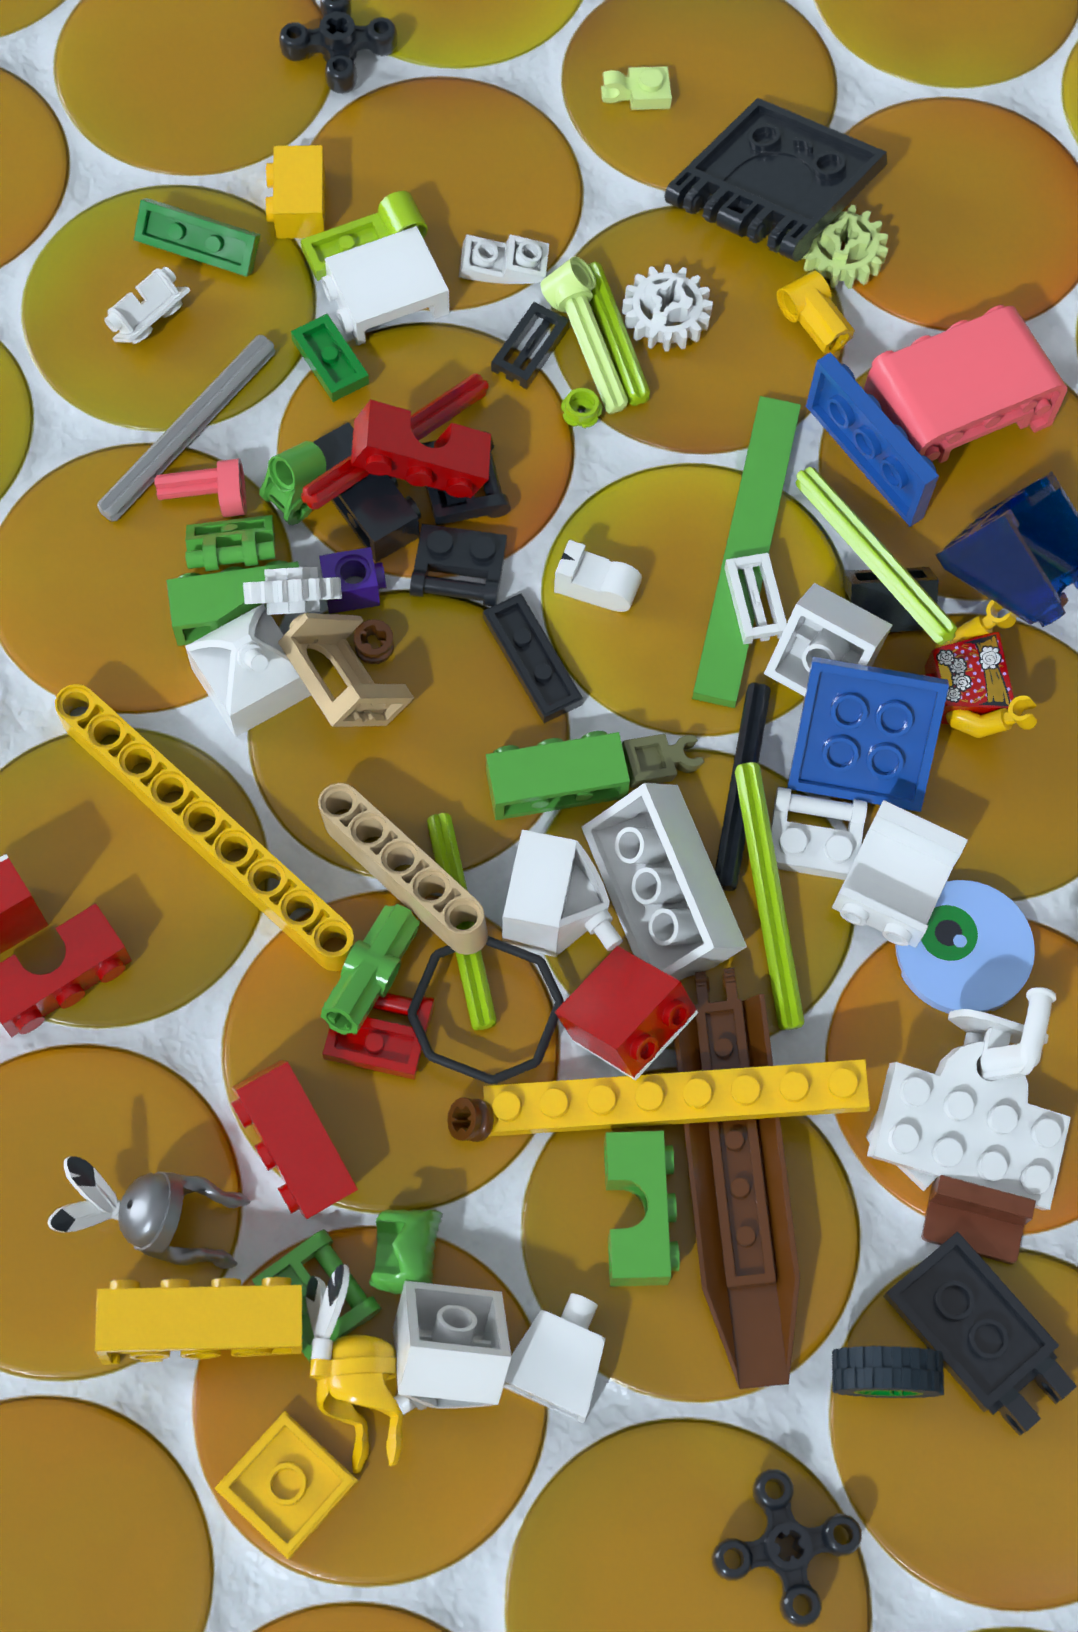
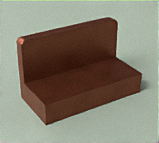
M940 1175L931 1186L921 1238L923 1241L942 1245L958 1231L979 1256L1014 1264L1018 1259L1023 1227L1033 1219L1036 1200Z

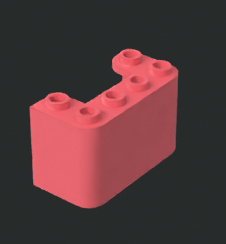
M998 305L969 322L961 320L940 334L932 337L930 335L922 336L906 348L896 352L889 350L878 355L872 362V368L868 373L864 391L867 394L873 395L878 400L883 413L894 425L897 424L903 428L909 442L921 456L928 457L931 462L938 459L939 463L948 460L952 449L1015 422L1020 429L1029 425L1034 433L1051 426L1067 393V386L1018 310L1014 306L1005 307L1004 305Z

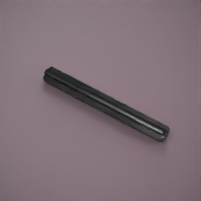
M756 682L750 683L746 690L715 867L717 878L722 889L725 891H735L737 888L746 840L735 770L738 765L743 763H759L771 693L768 685Z

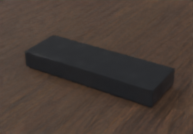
M522 593L483 611L485 623L543 723L583 705V697Z

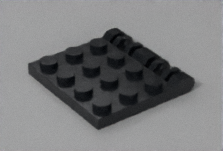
M757 98L669 183L664 198L666 203L679 209L684 208L690 214H696V212H699V209L704 208L702 216L706 221L712 224L713 222L717 223L719 227L740 237L747 236L749 241L756 244L768 236L766 246L770 248L769 250L776 253L779 252L782 256L798 262L809 252L813 240L887 165V152ZM774 222L777 223L775 229L773 228L772 232H770Z

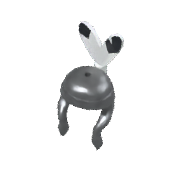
M74 1156L65 1158L64 1170L67 1179L87 1201L58 1208L48 1219L50 1229L62 1233L74 1232L112 1218L119 1221L120 1231L126 1240L133 1244L135 1249L150 1257L181 1266L197 1262H212L215 1266L226 1269L235 1267L238 1264L229 1253L221 1249L178 1248L168 1245L177 1229L182 1210L183 1196L197 1192L228 1208H237L250 1204V1200L243 1194L224 1192L204 1177L158 1171L137 1178L128 1187L122 1200H118L111 1187L89 1162Z

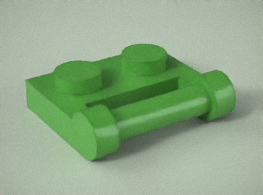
M325 1229L312 1235L252 1279L255 1286H262V1279L268 1277H288L292 1279V1285H302V1353L309 1363L311 1362L312 1342L315 1337L306 1302L307 1285L311 1276L303 1265L310 1259L316 1258L326 1274L331 1278L336 1268L344 1264L331 1247L334 1241ZM350 1272L345 1300L351 1307V1310L341 1318L338 1317L330 1337L332 1341L348 1335L358 1326L372 1319L382 1309L374 1296L367 1297Z

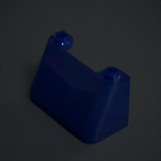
M1051 471L979 515L935 555L947 572L1028 624L1039 621L1041 626L1045 627L1066 613L1063 607L1069 599L1062 591L1072 583L1078 589V512Z

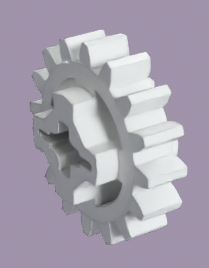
M670 264L665 265L663 273H658L651 266L649 267L647 278L640 274L635 275L634 286L627 285L622 314L626 315L625 327L635 328L634 339L636 341L647 337L649 338L648 348L652 349L657 342L663 343L664 351H669L671 343H677L681 349H685L688 337L695 342L700 340L701 330L707 331L709 327L713 301L709 300V287L699 288L701 279L699 275L688 279L686 277L687 268L684 267L678 273H672Z
M318 567L265 569V581L243 583L244 604L266 603L267 615L321 612L320 600L342 599L340 577L319 578Z

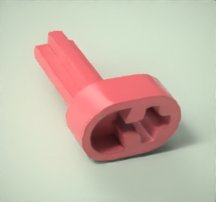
M240 458L217 461V468L161 474L155 477L158 500L218 493L223 517L246 515L245 476Z

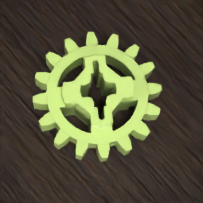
M851 204L848 212L841 211L813 240L809 252L802 258L806 259L804 270H817L824 278L830 279V287L832 288L836 287L838 281H844L847 289H852L855 279H858L863 285L867 284L870 274L875 276L879 274L888 248H886L888 234L880 233L882 222L875 221L870 223L871 212L867 210L860 216L856 214V205ZM842 242L846 243L844 250L840 249Z

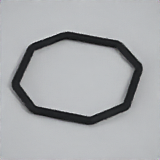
M488 936L485 945L537 964L555 1001L533 1059L491 1075L433 1052L417 1016V1011L439 959L456 952L448 945L435 950L431 954L408 1008V1019L425 1057L431 1062L488 1084H498L536 1068L542 1062L559 1019L555 1011L564 1000L546 960L540 955Z

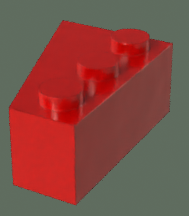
M279 1060L231 1087L237 1100L231 1102L237 1117L244 1129L252 1125L261 1140L254 1147L267 1171L276 1167L285 1183L277 1189L291 1214L300 1210L302 1215L308 1219L358 1190L288 1061Z

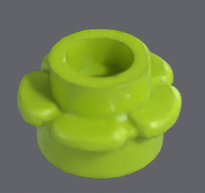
M587 388L572 390L561 404V410L564 412L563 419L573 427H592L598 422V416L602 414L603 409L597 395ZM583 408L585 412L581 413L578 409Z

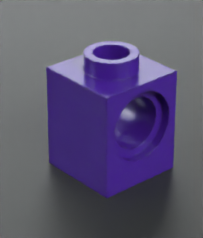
M371 547L319 556L322 578L340 577L342 599L326 600L329 614L380 606L379 589L386 588V580L382 562L374 563ZM354 576L363 578L361 582L355 584L345 582L346 579Z

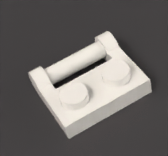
M777 787L771 832L778 869L845 880L862 845L867 801L853 799L852 803L792 794L789 788ZM788 811L849 821L848 831L787 821Z

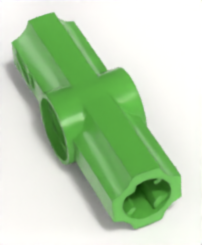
M399 904L395 906L385 905L364 941L358 940L354 944L342 968L341 978L333 988L321 1011L320 1017L329 1024L330 1029L343 1035L347 1033L357 1034L378 997L384 998L398 974L402 962L401 959L408 950L412 940L416 937L420 921L414 917L410 909Z

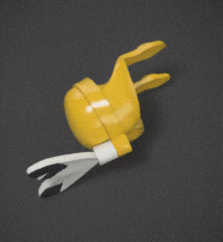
M341 1264L331 1275L327 1288L319 1277L312 1276L308 1281L306 1302L315 1337L312 1342L309 1377L316 1379V1403L318 1408L325 1415L355 1427L356 1438L352 1454L353 1473L358 1474L361 1472L369 1454L368 1424L352 1404L375 1409L390 1416L389 1433L386 1442L389 1466L397 1464L403 1448V1413L385 1384L386 1380L397 1377L396 1350L393 1345L381 1338L368 1335H349L334 1341L330 1340L349 1286V1268L347 1265Z

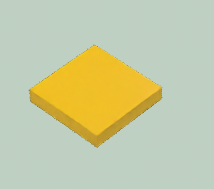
M284 1411L214 1489L277 1550L290 1560L358 1483V1479Z

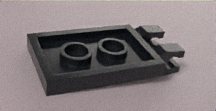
M958 1231L883 1296L928 1349L942 1351L944 1367L983 1412L988 1410L992 1415L999 1410L1004 1420L1019 1436L1027 1432L1041 1419L1019 1393L1028 1383L1035 1378L1037 1385L1055 1404L1063 1400L1077 1387L1055 1361L1058 1357L1053 1351L1059 1347L1058 1343Z

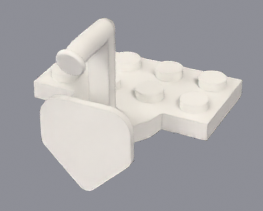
M1043 987L1029 989L1026 993L1029 1006L1025 1025L976 1010L959 1009L950 1011L948 1020L966 1032L963 1046L952 1049L940 1061L935 1074L898 1062L889 1063L867 1156L936 1178L944 1175L1036 1200L1035 1208L1050 1210L1071 1117L1028 1104V1082L1026 1075L1030 1074L1039 1063L1043 1045L1048 1043L1049 1035L1046 1032L1052 1003L1056 1000V994L1052 990Z

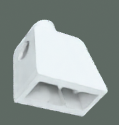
M571 1293L561 1317L541 1310L511 1355L503 1388L584 1424L589 1411L605 1343L604 1337L588 1330L598 1305L581 1295Z

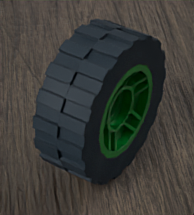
M857 1346L833 1349L832 1392L840 1395L882 1398L943 1396V1353L933 1349L899 1346Z

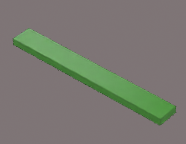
M763 396L759 398L692 699L731 708L736 706L749 644H743L724 569L726 559L769 553L801 404ZM756 566L753 567L760 595L763 580L760 568ZM738 569V574L746 606L753 628L755 617L753 614L743 570Z

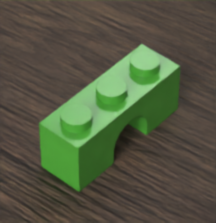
M664 1131L606 1132L604 1139L606 1190H625L635 1194L642 1202L645 1210L644 1219L636 1226L625 1229H610L608 1260L610 1287L668 1285L671 1279V1271H679L678 1241H670L669 1222L677 1221L676 1194L667 1193L666 1175L674 1174L673 1145H665Z

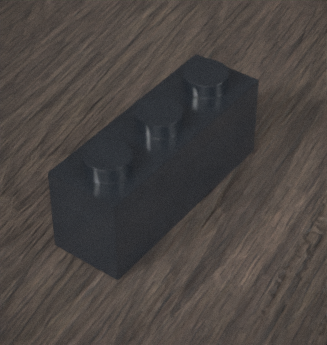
M349 422L313 441L321 449L325 457L326 471L349 457L352 453L353 427ZM369 474L331 501L365 548L371 547L373 559L375 562H378L419 538V519H421V513L417 504L410 496L403 497L397 488L398 482L395 477Z

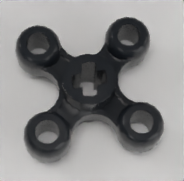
M320 0L323 18L320 21L319 28L307 29L304 25L296 22L286 24L281 29L279 35L280 49L282 54L291 61H301L309 53H322L324 60L327 62L325 78L328 87L333 92L345 94L356 86L357 69L354 60L357 56V51L366 49L377 56L391 54L397 46V30L395 24L385 17L375 18L366 26H356L353 18L350 16L352 10L351 0Z
M768 1469L756 1477L752 1486L754 1500L763 1509L766 1516L764 1534L755 1541L745 1542L737 1538H727L720 1541L714 1548L711 1556L714 1571L727 1581L742 1579L756 1567H766L773 1570L779 1576L782 1583V1595L779 1601L782 1617L795 1627H807L819 1618L822 1610L820 1596L811 1587L807 1578V1568L810 1560L819 1553H830L837 1557L854 1553L860 1546L862 1530L858 1522L846 1514H835L827 1518L818 1527L801 1525L791 1512L794 1488L790 1477L781 1470ZM768 1481H773L779 1485L781 1494L778 1499H772L766 1494L765 1485ZM836 1526L843 1527L848 1533V1540L845 1545L839 1544L833 1536ZM789 1534L795 1539L792 1547L798 1554L796 1558L791 1555L782 1560L778 1556L781 1547L775 1540L776 1537L783 1539ZM727 1550H733L739 1554L740 1565L737 1569H731L725 1564L724 1554ZM799 1595L804 1597L808 1603L807 1613L803 1616L797 1614L793 1609V1600Z

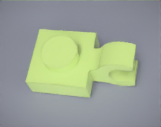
M667 66L628 68L627 77L616 70L603 72L604 86H601L603 102L615 103L630 100L631 110L670 109L672 94Z

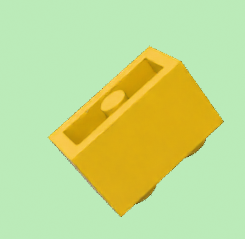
M274 146L273 163H266L267 188H273V197H266L267 222H274L276 239L307 238L324 232L325 165L323 146Z

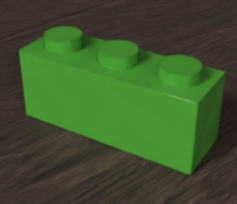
M593 731L583 735L580 739L563 741L560 738H550L541 741L537 746L519 749L518 746L509 745L500 747L493 753L486 754V775L495 821L620 800L628 795L630 779L619 732L607 734L605 731Z

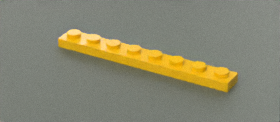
M865 1059L641 1075L636 1081L629 1076L483 1086L484 1100L490 1104L494 1116L493 1128L488 1137L870 1111Z

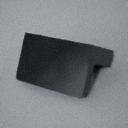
M929 567L905 568L937 603L938 579ZM871 570L844 571L843 588L850 598L849 602L892 624L890 632L924 630Z

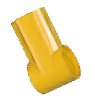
M812 271L778 289V305L790 322H800L824 354L830 352L834 354L853 338L855 330L832 302L831 291L825 278L819 272Z

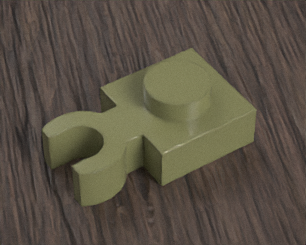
M666 734L624 740L622 747L629 774L630 787H639L644 783L658 784L673 781L677 776L676 768L685 773H692L698 770L704 763L703 757L691 759L683 751V749L693 748L698 741L697 737L694 735L682 736L674 745L668 744Z

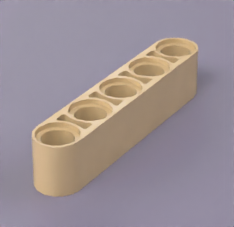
M337 783L326 787L321 792L318 805L325 829L343 849L410 909L440 939L450 946L452 950L459 954L469 955L480 951L485 946L488 940V930L483 907L477 899L356 789L348 784ZM343 809H348V810H349L348 812H346V813H344V814L335 815V813L338 812L339 810H343ZM370 837H380L375 842H364L366 839ZM400 865H411L405 871H394ZM432 893L443 894L436 900L425 899L426 896ZM469 921L475 923L469 929L461 930L456 928L462 922Z

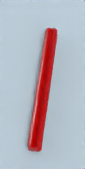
M472 374L411 415V430L418 441L486 396V390L489 388L487 380H483L480 374ZM350 455L305 485L302 489L301 499L304 503H307L310 509H319L370 473L366 469L351 466Z

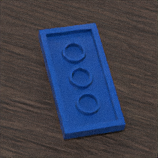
M831 352L817 360L806 408L908 526L911 527L924 518L939 477L935 466L928 457L921 456L912 446L903 428L897 424L894 425L883 413L878 400L873 395L867 394L855 381L851 369L843 363L840 364Z

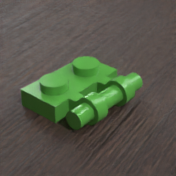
M272 515L186 525L185 542L187 551L185 556L188 569L205 567L206 571L219 570V565L245 562L247 567L259 565L260 560L276 559L274 547L275 530Z

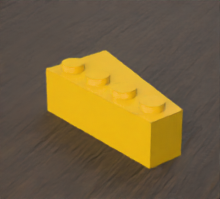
M288 1277L263 1278L262 1286H241V1279L217 1278L211 1280V1287H191V1281L187 1279H166L160 1281V1288H140V1282L136 1280H115L109 1282V1289H97L95 1352L102 1365L120 1364V1354H129L131 1359L150 1363L163 1362V1359L170 1358V1351H180V1357L192 1360L220 1357L221 1350L231 1349V1356L234 1357L302 1353V1285H292V1279Z

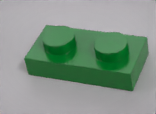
M328 314L291 331L293 343L332 402L369 384L368 373Z

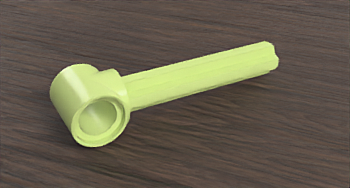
M574 256L541 281V290L545 299L553 308L558 311L567 312L606 412L613 414L627 408L628 399L589 304L593 298L591 290L596 286L595 276L584 260Z

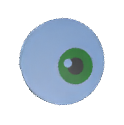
M967 880L946 882L927 923L928 928L916 948L911 945L900 946L895 944L901 976L910 990L929 1006L948 1014L950 1011L959 1009L989 1012L1003 1007L1018 994L1028 980L1035 956L1031 928L1018 906L997 889L979 882Z

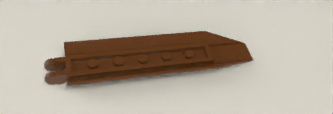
M734 967L724 969L722 978L727 1001L710 1003V983L706 971L695 972L698 1004H695V1008L698 1014L674 1039L678 1072L773 1066L765 995L758 994L744 1001L738 999ZM780 1117L685 1123L684 1131L702 1290L739 1389L788 1385L800 1272Z

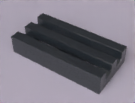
M533 302L491 361V371L496 374L503 372L506 374V379L511 382L516 379L520 381L521 387L528 389L568 331L569 319ZM538 317L544 319L527 341L513 364L509 363L508 360ZM555 325L554 329L551 331V333L544 341L538 352L535 354L531 362L528 364L526 369L522 370L523 366L526 364V362L533 354L539 343L542 341L546 333L549 331L551 326Z

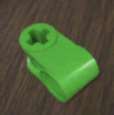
M305 441L271 457L268 462L267 473L259 495L264 501H271L284 513L283 518L289 525L300 523L312 512L307 503L302 501L301 494L305 485L326 472V460L321 449L315 443Z

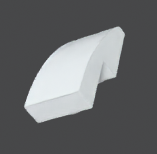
M466 234L462 246L459 278L500 284L541 283L546 278L549 243L511 234L507 242L502 243Z

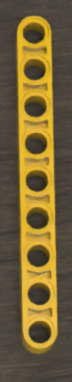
M73 684L60 690L55 699V709L68 735L320 966L329 971L336 972L342 970L348 954L355 944L352 928L339 914L91 689L84 685ZM78 707L88 708L80 716H70V713ZM108 735L119 736L117 741L112 744H100L102 739ZM137 764H151L144 773L136 774L131 772ZM178 791L183 793L181 798L175 802L167 803L162 801L163 797L169 792ZM211 820L215 822L214 826L208 831L198 832L193 830L200 821ZM243 849L247 851L246 856L240 861L233 862L225 859L232 850ZM274 878L280 881L277 888L272 891L266 892L257 888L264 879ZM303 907L313 911L311 917L305 921L298 922L290 919L292 912L298 908ZM337 937L346 941V945L336 952H329L322 948L323 944L330 938Z

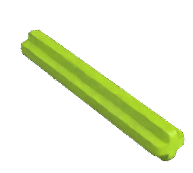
M594 261L588 264L596 279V286L591 290L593 298L590 301L591 307L627 396L628 403L632 406L639 405L640 403L644 404L650 398V389L601 264Z

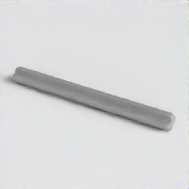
M258 335L99 500L97 507L104 517L112 522L119 519L155 481L156 475H160L275 354L273 342L264 335Z

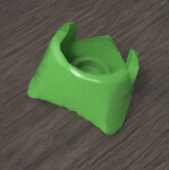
M413 1209L410 1211L385 1210L379 1214L376 1219L375 1267L369 1280L370 1286L393 1294H402L405 1281L433 1284L432 1270L434 1269L435 1241L438 1238L439 1224L442 1222V1212L435 1209L427 1211H416Z

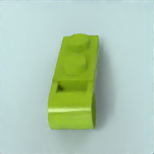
M397 191L386 196L380 202L378 213L301 239V248L316 280L319 281L322 277L327 276L325 258L415 226L418 227L424 238L428 232V227L412 195L407 191Z

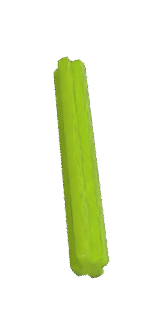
M448 813L431 815L428 817L427 823L435 862L467 890L452 818ZM469 921L462 922L456 928L461 930L469 929L475 923ZM481 950L469 955L455 952L472 1028L474 1030H484L494 1027L496 1025V1015Z

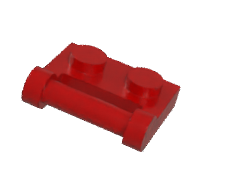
M387 993L384 998L378 997L373 1009L408 1016V1008L413 998ZM426 996L423 997L417 1011V1016L425 1034H427L435 1004V998ZM367 1017L357 1034L347 1033L343 1035L329 1027L322 1055L325 1060L415 1080L422 1048L412 1027Z

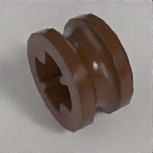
M377 619L362 622L354 633L355 651L358 657L369 664H380L386 661L394 650L393 632L390 626ZM376 635L381 647L372 649L367 637Z
M463 1097L454 1101L449 1109L447 1118L450 1134L460 1141L481 1142L490 1135L494 1122L493 1110L487 1101Z

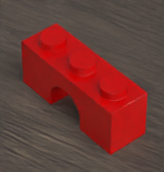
M370 399L354 419L351 466L366 469L368 473L373 475H388L406 480L413 486H428L446 491L453 497L471 498L489 480L491 434L451 423L434 442V448L427 447L420 443L412 433L410 410Z
M96 903L55 928L65 944L66 954L62 964L53 972L43 975L30 973L21 965L15 954L0 963V1022L11 1038L18 1033L27 1034L37 1029L44 1022L46 1015L59 1007L64 1009L73 1006L84 997L87 989L100 981L106 983L117 978L124 972L125 965L132 961L124 944Z

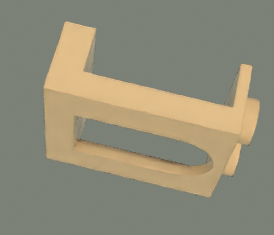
M304 613L290 623V629L278 641V644L332 727L387 726L414 697L405 684H375L346 639L363 622L361 616ZM308 648L315 649L326 656L346 683L347 688L336 699L311 663L307 655Z

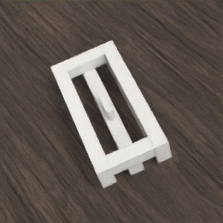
M769 553L726 559L724 569L743 644H750L753 642V639L760 638L761 642L768 641L770 636L776 635L780 639L787 622ZM756 566L760 568L774 623L771 625H767L753 571V567ZM738 569L743 570L757 627L752 628Z

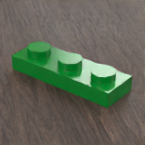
M145 198L140 201L133 240L247 277L253 273L261 234Z

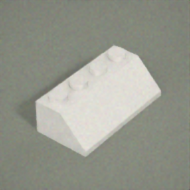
M644 783L581 827L633 955L680 980L694 975L695 972L714 968L747 947L678 785Z

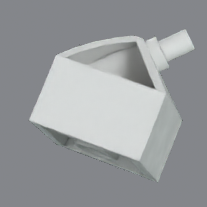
M813 583L796 603L764 674L805 696L812 657L872 667L893 625L822 586Z
M264 604L185 646L194 674L235 738L311 696V693L278 644V641L284 635L272 616L267 615V609Z
M527 830L521 831L503 913V942L529 952L557 957L587 931L590 934H596L607 951L613 950L623 942L610 923L613 917L608 912L610 901L605 886L590 857L577 840Z
M405 1281L393 1326L398 1395L394 1398L403 1415L416 1407L419 1410H423L428 1406L446 1409L498 1405L511 1360L502 1292Z

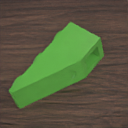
M278 560L260 567L246 569L242 567H229L218 573L203 575L199 573H185L178 578L167 579L171 622L177 645H188L262 604L267 609L266 603L244 604L243 583L265 581V569L299 567L298 561L288 563Z

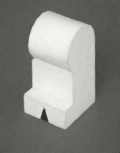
M569 540L555 571L554 592L612 611L625 612L632 605L641 583L642 575L637 569L626 563L611 562L607 558L585 551L584 544Z

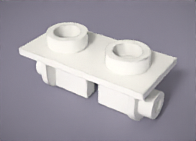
M164 267L162 270L156 268L135 287L144 299L143 302L140 303L134 294L129 292L107 311L108 316L104 319L105 323L112 331H120L112 339L115 342H132L133 344L142 341L153 331L151 325L161 316L165 318L172 315L182 306L181 299L191 291L190 288L175 287L173 282L176 280V277L168 267Z

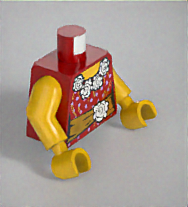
M996 597L988 603L986 608L987 616L979 614L959 626L955 632L956 636L951 642L947 641L943 645L936 644L925 664V674H921L947 679L949 682L941 724H949L952 728L975 738H982L1010 730L1015 723L1024 730L1034 728L1037 723V719L1033 714L1021 716L1022 712L1027 709H1033L1037 705L1028 696L1014 698L1000 633L993 632L992 629L996 625L1000 628H1010L1016 622V615L1013 612L1001 618L997 617L1002 608L1010 605V601L1005 597Z

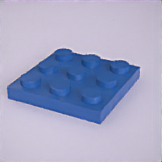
M812 657L787 788L848 800H862L881 805L884 800L901 809L921 812L948 693V680Z

